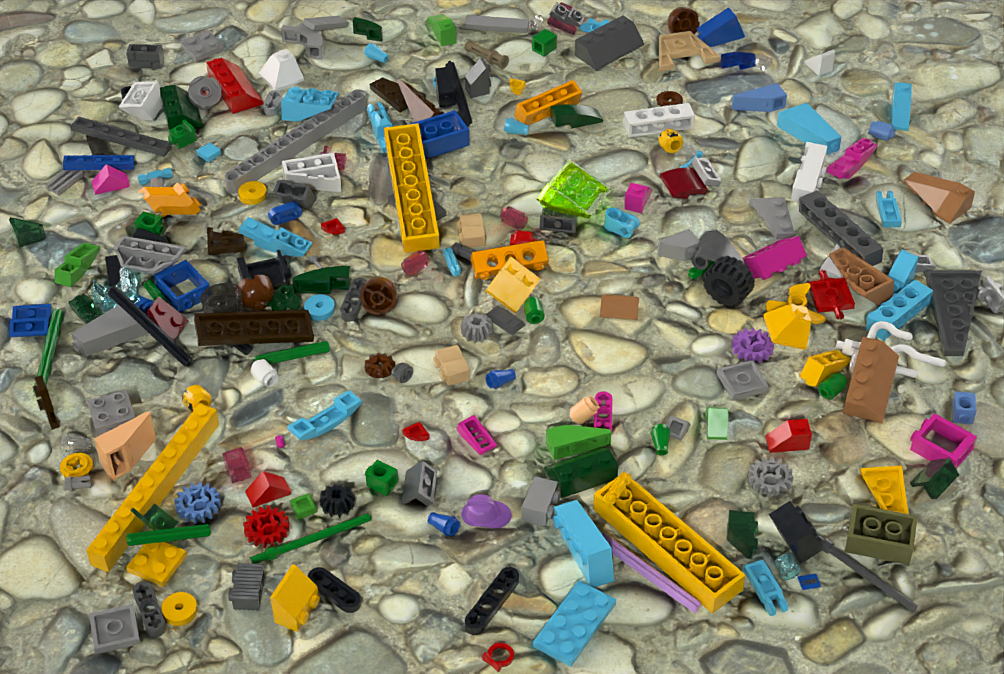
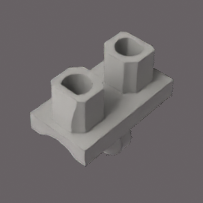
M985 277L983 285L978 288L977 298L981 302H986L994 313H999L1001 308H1004V294L1001 291V285L994 282L991 277Z

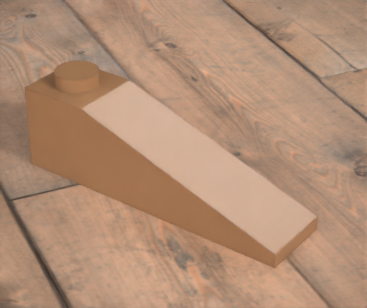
M914 172L904 179L907 187L915 195H919L925 205H929L932 208V213L949 224L972 207L975 191L961 183Z

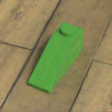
M443 14L427 17L441 46L456 44V27L451 18Z
M562 425L546 430V445L553 460H558L611 446L612 432L610 429Z

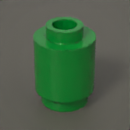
M537 297L527 298L523 306L527 322L530 324L542 322L545 318L542 302Z
M839 372L832 373L819 384L820 395L823 398L832 400L845 389L847 379Z

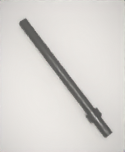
M818 535L821 539L819 545L822 551L832 554L911 612L917 609L918 605L839 550L834 546L835 543L828 538L824 539Z

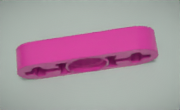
M605 391L598 392L595 395V400L600 408L594 415V428L605 426V429H610L612 432V395ZM601 400H605V406H601ZM599 414H606V415H608V417L605 418V419H602V418H599L598 415H599Z

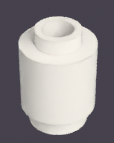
M265 359L257 360L252 364L251 374L263 386L272 387L277 383L279 379L277 371Z

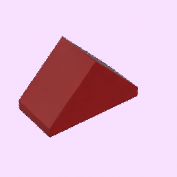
M262 471L245 490V493L252 508L291 495V490L284 477Z

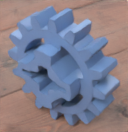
M199 482L198 486L191 483L190 488L183 487L184 492H177L178 498L174 499L176 513L179 514L180 519L185 517L186 522L193 519L194 524H196L201 519L204 523L206 517L212 519V513L217 514L218 508L221 507L219 492L216 491L215 487L210 488L209 483L205 486H202V482Z

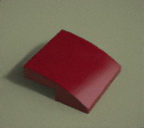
M676 168L659 175L673 198L688 199L690 194L705 195L708 190L694 168Z

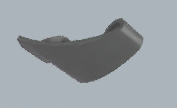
M717 229L705 232L699 241L698 252L692 259L693 266L699 270L706 269L711 261L715 262L722 256L735 257L746 266L735 247Z

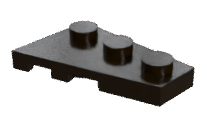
M382 77L369 84L370 90L399 113L408 109L398 83ZM420 92L424 96L423 98L426 99V94Z

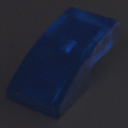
M749 52L721 54V66L724 69L739 65L740 70L755 67L756 54Z

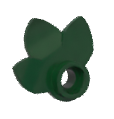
M282 285L273 293V298L266 307H271L272 311H284L287 307L290 310H298L300 298L295 294V290L291 285Z

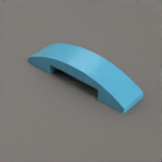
M348 390L334 398V405L308 420L303 417L288 425L287 429L299 440L318 437L345 421L362 404V400Z

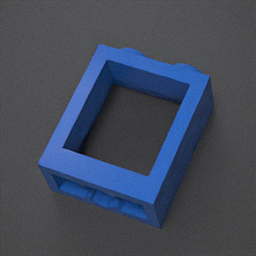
M187 260L154 275L156 287L159 288L164 297L179 313L212 297L209 283ZM187 279L197 287L179 297L170 289Z

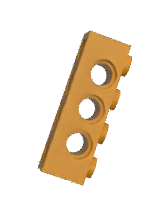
M574 80L518 103L514 116L518 121L526 125L534 124L550 117V106L579 104L582 91Z
M544 240L472 252L471 263L475 279L486 280L491 278V276H496L506 263V259L510 257L528 270L534 269L539 271L544 269L549 261ZM524 256H530L532 260L527 261L524 259ZM488 262H494L497 266L491 267L488 265Z

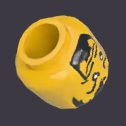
M674 129L664 130L658 139L659 145L670 154L678 152L684 142L683 137Z
M200 385L188 387L182 396V402L191 412L199 403L210 407L212 402L210 394Z

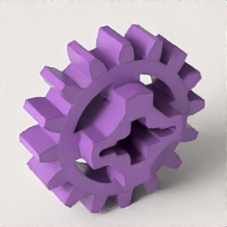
M752 327L751 331H748L747 328H744V332L738 331L737 335H734L732 349L733 354H738V359L744 358V362L748 360L755 362L758 360L759 363H762L763 359L769 360V356L773 355L775 343H772L771 338L768 337V332L762 333V329L755 331L754 327Z

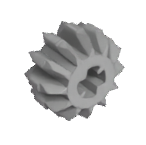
M478 312L474 315L471 313L470 316H465L461 322V334L467 339V342L473 341L475 344L477 341L483 343L484 339L489 340L490 335H492V321L486 314L480 315Z

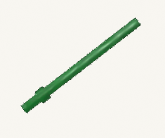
M367 513L276 548L274 546L265 549V552L249 557L250 562L257 564L265 560L277 559V556L370 522L371 517Z

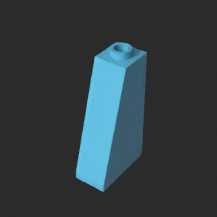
M808 103L778 113L777 126L800 141L827 146L826 155L840 150L842 137Z

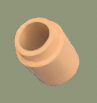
M592 396L584 397L570 408V418L576 424H584L597 413L600 406Z

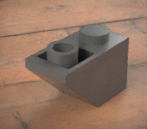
M484 58L479 59L465 75V89L470 98L490 94L491 80L489 74L491 73V67Z

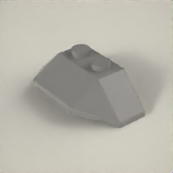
M123 236L114 246L122 269L152 275L172 267L187 250L183 246Z

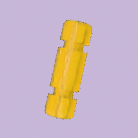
M622 472L619 475V479H616L608 490L609 492H606L603 496L604 504L612 506L616 502L615 499L619 498L625 490V486L631 482L630 474Z

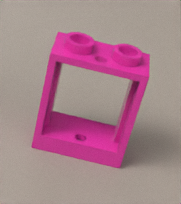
M934 413L929 419L926 418L923 421L919 431L915 430L912 434L910 450L953 474L973 451L977 436ZM931 430H934L959 444V446L953 453H950L928 441L925 437Z

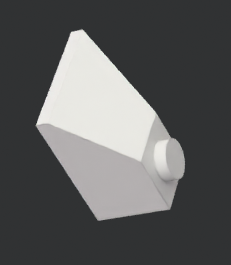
M287 49L272 54L259 73L273 90L278 91L304 81L295 57Z
M134 82L119 108L140 120H154L161 109L159 82Z

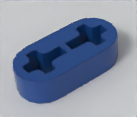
M289 202L272 208L268 212V218L274 225L286 223L299 218L302 214V208L297 202Z

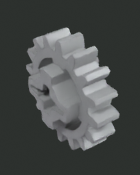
M763 457L762 462L755 460V465H750L748 484L753 485V491L760 490L759 495L767 493V497H770L771 494L778 497L779 492L785 495L786 489L790 490L793 483V470L788 469L787 463L782 465L781 459L774 461L773 457L770 460Z

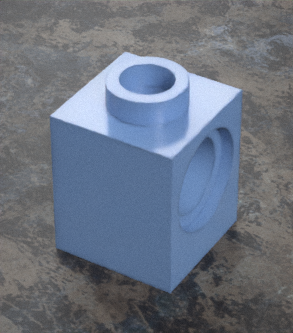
M955 391L952 401L953 423L973 424L977 412L975 393Z

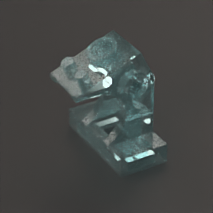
M124 266L119 270L120 280L115 287L136 304L140 301L137 280ZM94 279V286L90 287L91 291L94 290L91 294L95 305H99L101 312L109 311L118 304L108 293H105L111 287H103Z

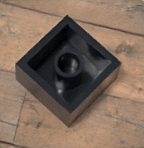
M788 501L768 514L800 564L822 551L819 545L821 539L816 533L817 531L814 526L806 519L799 505L794 507L792 502Z

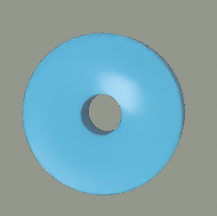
M318 294L311 296L304 304L305 310L309 311L310 319L315 321L326 320L335 312L334 301L327 295Z

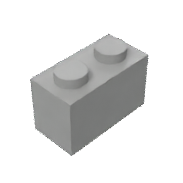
M534 476L522 505L523 521L546 526L548 519H552L554 515V504L558 503L561 491H558V482Z

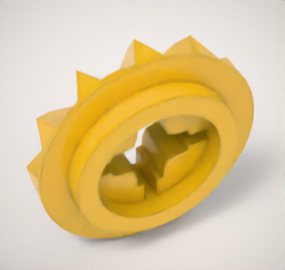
M85 453L70 454L60 463V472L64 478H69V475L71 477L88 476V473L93 471V461Z

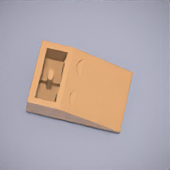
M149 411L94 438L100 464L112 480L131 471L156 440Z

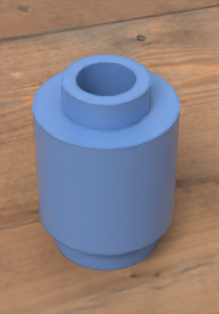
M873 121L869 128V134L874 138L889 141L894 138L896 129H893L894 125Z

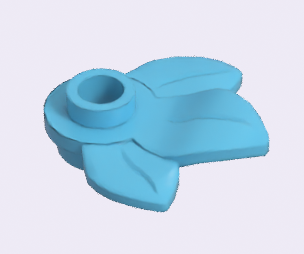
M589 18L586 24L582 23L579 28L583 32L589 33L609 23V20H603L598 23L593 18Z

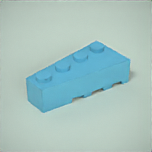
M578 500L554 507L555 516L552 517L553 524L556 529H559L563 540L566 542L588 585L595 588L613 582L612 548Z

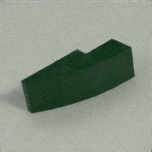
M575 104L550 106V118L555 127L569 124L571 129L603 122L599 111L592 107Z
M325 267L299 274L292 279L295 293L331 294L332 289H349L352 280L351 267Z

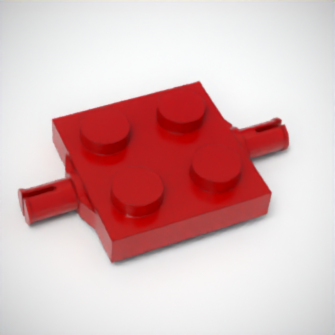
M821 270L819 272L820 280L808 282L811 285L809 292L817 313L833 311L836 319L839 320L840 318L841 320L844 318L842 310L855 308L854 299L845 278H829L826 270Z

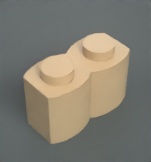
M481 213L459 215L460 221H456L457 231H461L458 233L459 243H463V246L468 248L485 246V233Z
M458 345L435 350L433 363L435 368H439L440 378L446 382L447 386L470 380L468 364L463 358Z

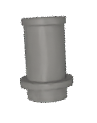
M69 475V478H65V490L72 492L73 489L91 488V483L86 482L91 481L90 475L71 477Z

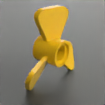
M804 283L791 286L789 288L788 303L769 300L766 303V311L769 312L788 304L806 307L807 298L805 296L809 292L811 285ZM808 309L812 323L821 324L825 322V316Z

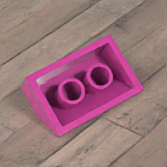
M795 236L774 242L742 259L749 267V271H752L754 279L762 278V280L772 277V273L775 271L779 273L786 270V266L790 264L794 266L801 263V259L807 255L800 237Z

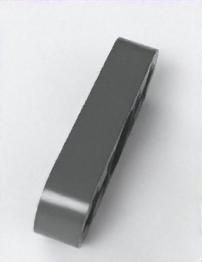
M356 278L351 282L340 308L342 320L351 322L357 319L363 305L361 299H359L360 290L367 281L366 279ZM351 298L359 299L358 301H350Z
M139 582L133 587V595L145 630L149 636L159 637L166 631L161 609L152 585L148 582ZM142 591H145L147 595V598L144 600L141 593ZM147 606L155 607L150 613L143 611ZM155 619L158 625L157 628L153 627L151 620Z

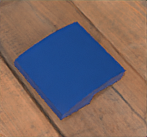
M51 304L13 306L9 337L46 336L52 316Z

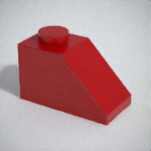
M808 419L787 420L765 435L769 453L809 450L812 432Z

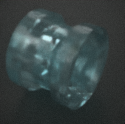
M791 553L779 556L774 562V566L780 571V576L783 580H791L801 572L799 564L795 563V558Z

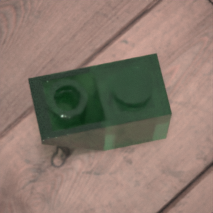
M729 510L727 541L747 559H752L753 551H757L758 538H754V534L758 532V521H754L755 512Z

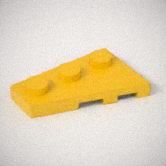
M902 465L860 468V474L880 509L909 514Z

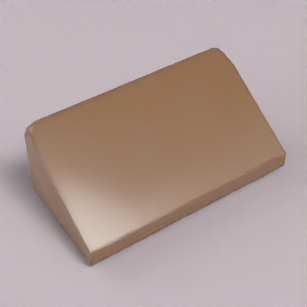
M603 294L601 296L600 317L638 320L639 297Z

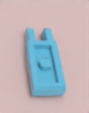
M877 191L876 202L883 228L901 227L902 221L893 192L887 191V198H883L882 192Z
M760 560L744 565L743 571L760 601L764 603L765 610L769 616L776 615L775 606L771 601L776 599L781 612L788 611V604L782 594L783 591L765 561Z

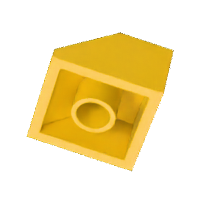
M510 257L485 292L516 313L533 291L540 278Z
M291 565L270 597L274 622L298 632L301 626L307 623L312 609H315L319 604L320 596L317 585L296 565Z

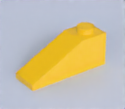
M837 349L810 356L800 377L809 386H819L832 373L840 372L851 362V358L842 354Z

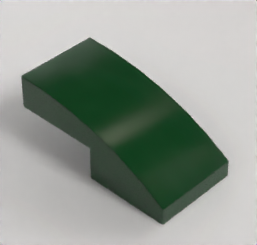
M354 17V34L365 35L367 40L383 41L382 27L366 19Z

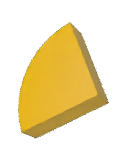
M510 78V90L520 96L526 87V82Z

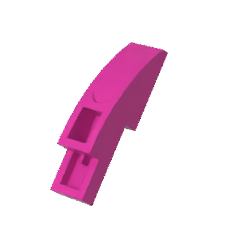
M867 138L860 139L846 149L844 156L828 166L827 173L840 179L851 178L871 157L878 144L873 143Z

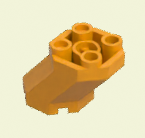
M177 183L173 187H143L138 191L140 194L144 192L143 198L156 213L161 212L160 216H162V219L166 215H196L201 211L199 208L201 206L200 202L195 197L192 199L188 195L190 190L184 183L181 185Z

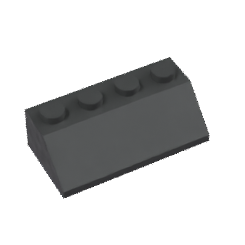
M622 15L576 39L575 56L593 69L598 70L644 46V42L635 23Z

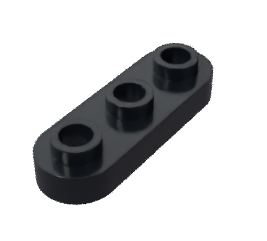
M316 567L308 573V578L317 585L318 593L342 611L354 613L360 609V594L325 568Z

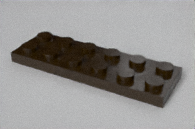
M308 310L194 313L198 346L314 341Z

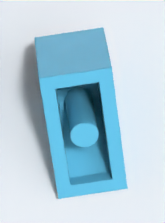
M903 249L900 251L888 274V277L894 280V293H898L906 284H910L914 280L919 257Z

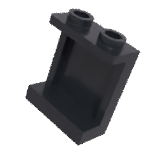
M279 249L276 250V258L246 264L244 257L236 258L241 281L245 278L249 280L255 279V275H265L270 278L274 290L282 285H289V278H292L290 268H286L288 266L286 256H282Z

